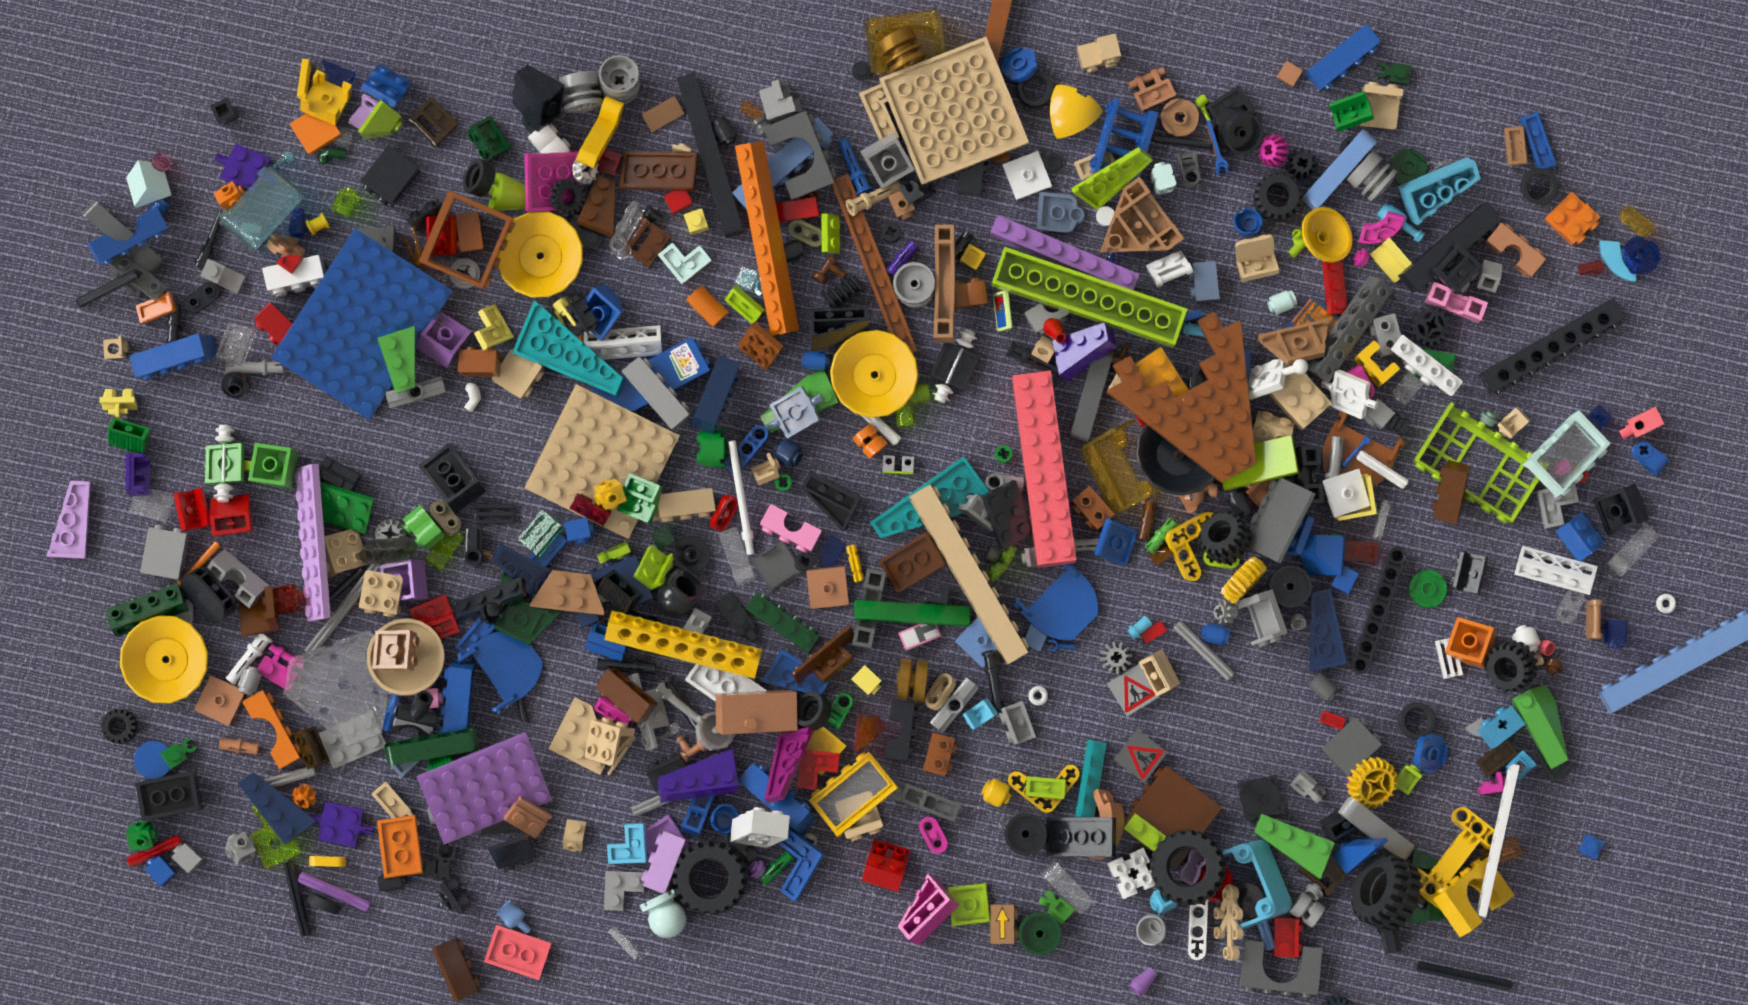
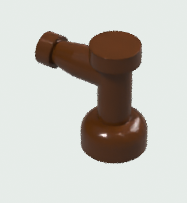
M829 255L826 257L827 261L821 270L814 272L812 275L814 280L823 285L827 281L826 275L829 270L839 275L840 278H843L846 274L844 270L842 271L836 266L837 260Z

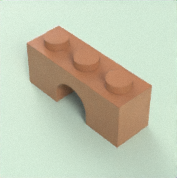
M1500 223L1484 242L1498 255L1507 247L1515 248L1519 253V261L1514 268L1528 279L1533 276L1546 260L1543 257L1542 251L1538 248L1533 249L1528 245L1529 241L1521 235L1517 236L1514 233V229L1506 223Z

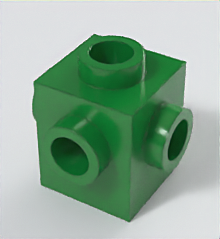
M139 821L128 826L126 837L130 850H148L154 846L156 839H158V832L153 827L152 821Z

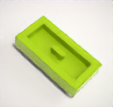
M828 213L821 214L822 252L840 254V216Z
M737 285L732 288L724 299L751 324L754 321L757 322L765 311Z
M1027 776L1025 796L1064 799L1066 780Z
M1136 813L1124 827L1125 831L1152 851H1155L1158 847L1157 844L1166 837Z

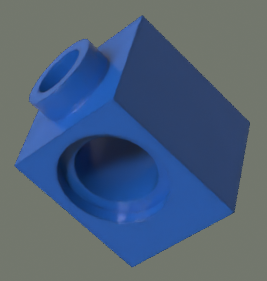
M153 856L146 863L148 865L145 868L146 872L159 886H164L177 874L163 856Z

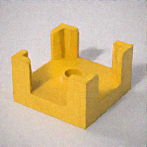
M316 70L311 89L308 94L304 93L300 100V111L336 126L352 96V84L343 81L342 87L326 81V74L324 72Z
M1374 340L1353 361L1357 365L1360 364L1370 380L1379 388L1400 368L1393 362L1383 372L1380 370L1379 365L1370 359L1380 348Z

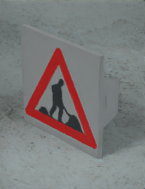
M1140 664L1107 683L1126 716L1160 697L1155 695Z

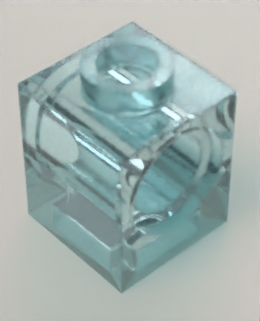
M742 266L735 284L745 291L760 296L762 286L759 272Z

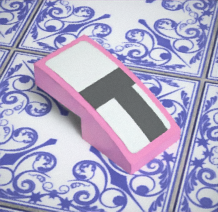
M918 624L898 633L906 651L941 637L937 625Z

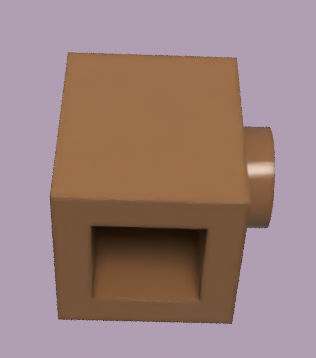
M901 191L888 196V201L897 220L900 218L906 220L913 216L912 213L915 212L913 204H908Z

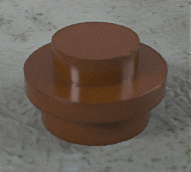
M1549 658L1543 665L1546 672L1550 674H1558V672L1563 670L1562 662L1557 659Z

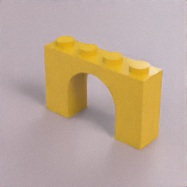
M1488 857L1483 860L1477 858L1471 862V868L1468 866L1460 871L1459 874L1461 876L1457 875L1449 880L1450 885L1446 884L1438 889L1439 894L1433 898L1459 937L1473 931L1483 922L1468 900L1467 886H1472L1481 893ZM1498 870L1496 871L1489 902L1491 910L1505 904L1514 896V893Z

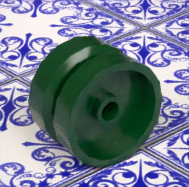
M1031 913L1022 919L1018 927L1019 943L1031 954H1049L1056 949L1060 942V926L1055 918L1047 913ZM1038 930L1043 931L1042 937L1036 936Z

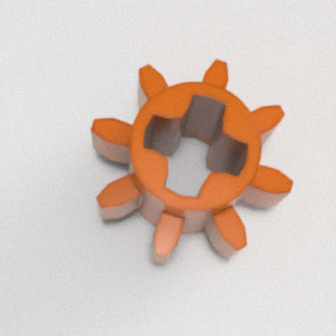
M300 785L299 789H294L292 801L299 808H309L310 804H315L317 792L309 785Z

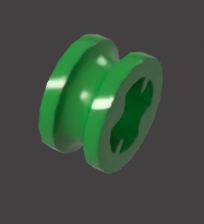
M1006 445L999 446L995 451L996 460L1001 463L1010 461L1012 457L1011 448ZM1001 449L1009 452V456H1006L1007 459L998 456V452L1001 453Z
M779 474L780 477L776 478L774 482L775 487L782 492L789 490L792 485L791 478L787 474ZM780 478H783V480L784 478L788 479L787 487L784 488L782 486L781 488L778 486Z

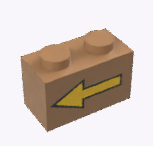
M990 904V944H1014V940H1018V928H1014V920H1018V908H1014V904Z

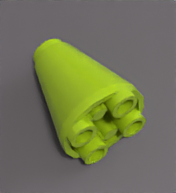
M495 172L493 182L495 185H492L489 191L492 199L489 200L488 207L498 211L525 210V184L503 173Z

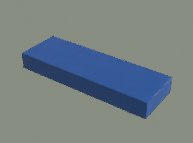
M1539 112L1521 117L1519 120L1521 125L1524 126L1525 137L1536 168L1547 170L1556 167L1557 163Z

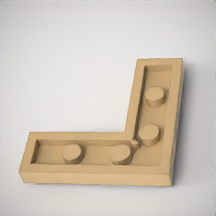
M879 84L860 92V99L878 139L880 140L892 132L899 139V135L885 106L888 100L882 85Z

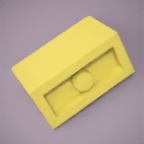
M1390 237L1370 254L1372 259L1393 283H1396L1400 279L1398 275L1412 264Z

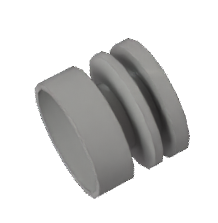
M622 55L611 56L603 62L599 71L600 90L603 97L609 96L624 104L633 101L638 95L640 88L639 70L636 63L627 56Z
M597 71L572 73L558 79L559 82L565 85L564 94H570L563 98V103L566 104L564 106L566 113H584L602 106L603 99L598 98L602 95V92L592 90L600 85Z
M1374 150L1347 179L1355 188L1359 187L1362 183L1365 185L1361 193L1362 195L1370 189L1373 192L1367 198L1370 202L1387 189L1398 172L1393 169L1388 175L1385 171L1389 168V163L1380 168L1379 164L1383 158Z

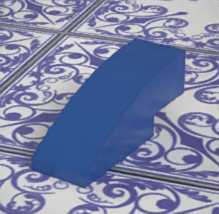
M715 796L692 798L680 831L698 838Z

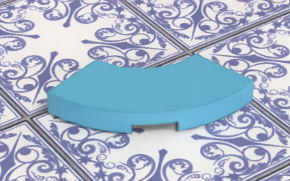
M1600 240V254L1607 267L1617 277L1629 282H1636L1637 262L1630 261L1623 255L1620 249V242Z

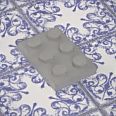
M373 711L318 733L333 769L381 750L386 744Z

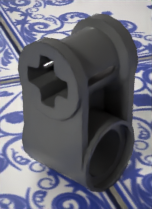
M1192 150L1191 153L1181 155L1177 153L1176 159L1182 183L1186 188L1193 189L1200 181L1196 151ZM1192 174L1196 177V181L1189 182L1186 176Z

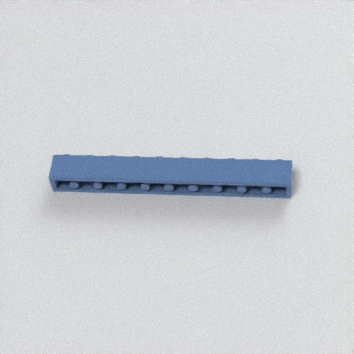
M1747 609L1736 614L1738 618L1732 621L1729 618L1719 623L1721 627L1714 630L1712 627L1704 631L1703 637L1689 639L1686 641V646L1682 648L1677 646L1669 650L1670 654L1666 657L1660 655L1652 659L1653 664L1649 666L1643 664L1635 669L1636 673L1622 675L1618 678L1619 682L1614 685L1610 682L1602 686V691L1598 694L1608 712L1613 713L1747 641Z

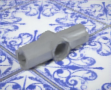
M440 376L415 383L414 388H420L421 390L418 397H412L411 391L413 389L395 394L394 390L386 392V397L390 408L412 402H420L425 398L446 393L443 379Z
M965 678L930 723L943 733L977 692L979 687L968 678ZM957 700L960 703V708L957 711L951 710L949 708L950 701Z

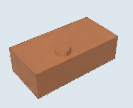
M793 690L715 693L717 733L725 735L797 731V692Z

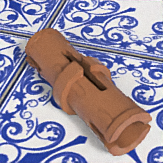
M221 737L219 750L234 751L236 754L249 753L258 755L259 743L247 742L239 738L234 740Z

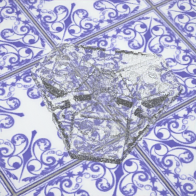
M369 630L336 641L331 647L326 648V646L290 658L283 694L309 716L318 719L320 725L346 746L382 734L388 696H386L387 691L383 690L373 680L368 670L367 649L374 636ZM336 653L338 658L331 661L329 655ZM342 680H347L350 686L344 690L339 687V683ZM373 688L379 689V695L372 694ZM323 706L328 709L325 715L320 712Z

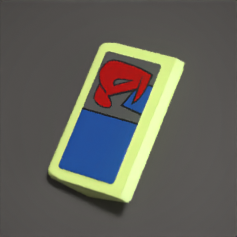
M1007 291L994 293L993 300L997 331H1009L1012 329L1009 293Z

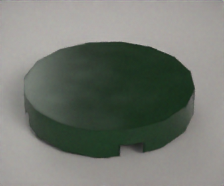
M1415 149L1399 150L1389 162V173L1393 169L1398 171L1393 180L1399 185L1427 173L1426 159Z

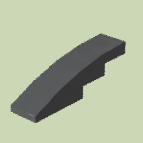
M891 778L899 787V790L890 794L889 798L955 822L961 807L960 803ZM886 781L883 785V788L888 785Z

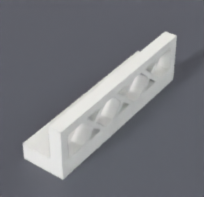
M660 325L611 329L603 341L591 331H588L590 335L584 332V344L603 360L653 356L662 353ZM657 332V336H647L648 333ZM632 334L637 335V336L634 337V338H629V337H627V336L632 335ZM610 336L617 337L616 339L612 340L608 339ZM588 338H598L596 341L588 342Z
M1522 546L1514 575L1590 595L1598 566ZM1524 554L1532 555L1534 558L1529 559L1523 556ZM1546 559H1547V560L1552 561L1553 563H1552V564H1548V563H1545L1543 560H1546ZM1562 565H1569L1571 569H1566ZM1582 570L1591 571L1592 574H1585L1582 572Z

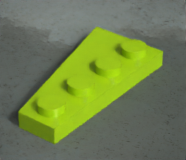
M1138 147L1071 189L1075 195L1098 211L1149 165L1153 159L1148 153Z

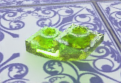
M1009 546L1008 550L1004 549L1001 558L1004 564L996 562L995 566L991 565L988 575L992 577L990 582L994 583L1003 575L1011 563L1017 548Z

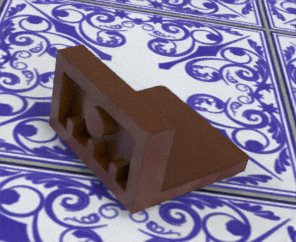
M272 586L264 587L265 595L262 596V600H258L250 608L244 604L239 605L242 637L280 630L278 599Z

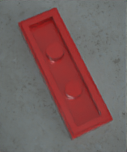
M817 197L776 203L779 223L819 216Z

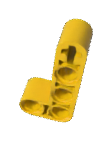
M609 96L605 97L599 116L578 153L577 162L593 169L596 167L619 125L624 108L623 102Z

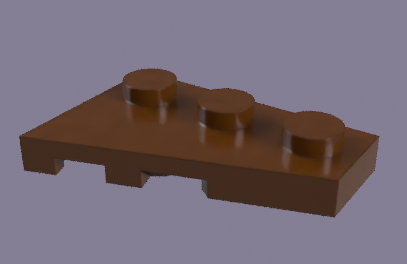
M597 174L577 224L613 237L614 180Z

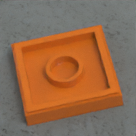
M307 113L289 123L309 156L342 136L336 126Z

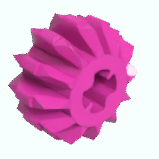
M1277 134L1265 136V140L1260 141L1261 147L1257 148L1261 152L1258 157L1262 158L1261 163L1267 164L1270 167L1283 165V161L1288 160L1286 154L1291 153L1287 150L1290 144L1285 143L1286 138L1280 137Z

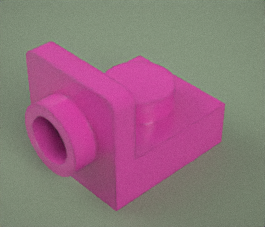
M1501 772L1494 773L1496 784L1494 785L1493 781L1483 782L1482 787H1477L1478 795L1502 792L1506 781L1505 776H1502Z

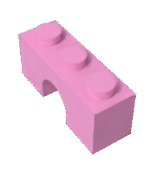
M1436 282L1431 284L1424 302L1435 307L1439 306L1442 310L1476 323L1482 320L1488 302L1472 296L1467 297L1454 294L1448 287Z
M770 504L760 523V526L763 527L762 531L769 535L773 533L779 535V540L787 544L791 541L797 545L796 549L804 553L807 550L812 552L822 530L804 522L800 530L796 532L788 531L784 526L788 513Z

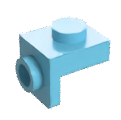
M986 698L963 713L967 724L974 730L998 713L989 699Z

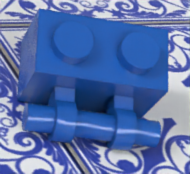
M1583 511L1555 531L1577 561L1585 559L1605 543L1601 537L1602 533L1595 529L1591 523L1592 520L1589 516L1586 517Z

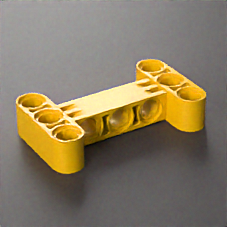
M1466 807L1457 808L1452 812V822L1462 831L1430 873L1427 875L1424 871L1417 868L1421 876V896L1438 909L1440 908L1433 899L1439 894L1437 890L1449 883L1448 881L1452 879L1478 843L1488 850L1491 848V845L1488 843V837L1494 835L1495 829ZM1458 811L1465 814V821L1457 819ZM1474 823L1479 824L1481 827L1479 834L1475 833L1472 829ZM1427 884H1431L1434 887L1432 895L1428 894L1425 890Z

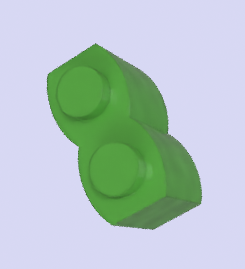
M421 505L402 519L405 522L403 527L410 535L414 534L416 536L414 541L420 548L425 547L429 550L445 537V534Z

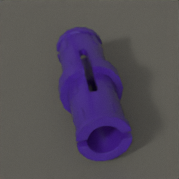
M910 240L903 250L895 255L896 258L886 271L894 277L900 267L909 263L908 260L919 247Z

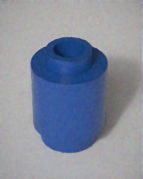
M808 351L803 353L802 368H807V370H826V367L830 366V355H826V351Z
M1210 622L1207 623V626L1203 625L1201 636L1204 637L1203 641L1227 645L1230 634L1229 629Z

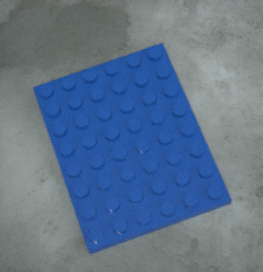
M354 228L271 358L370 420L385 397L386 392L392 386L377 339L415 326L416 349L421 333L436 318L453 290Z

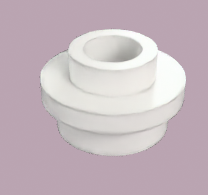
M1663 594L1658 597L1656 606L1660 612L1670 613L1675 609L1676 601L1673 596ZM1664 600H1667L1669 602L1668 607L1663 606L1662 603Z
M1035 686L1030 690L1029 700L1032 704L1042 705L1047 701L1048 693L1045 688ZM1036 692L1042 694L1041 699L1037 700L1034 697Z

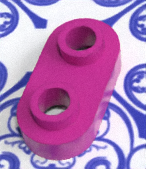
M932 817L923 818L919 823V830L929 849L934 853L944 852L948 843L938 822ZM926 823L932 824L931 830L925 829ZM936 840L941 841V846L938 848L934 846Z

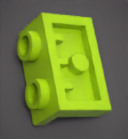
M653 545L649 546L633 577L650 590L658 586L661 587L666 581L665 576L674 565L673 553L666 556Z

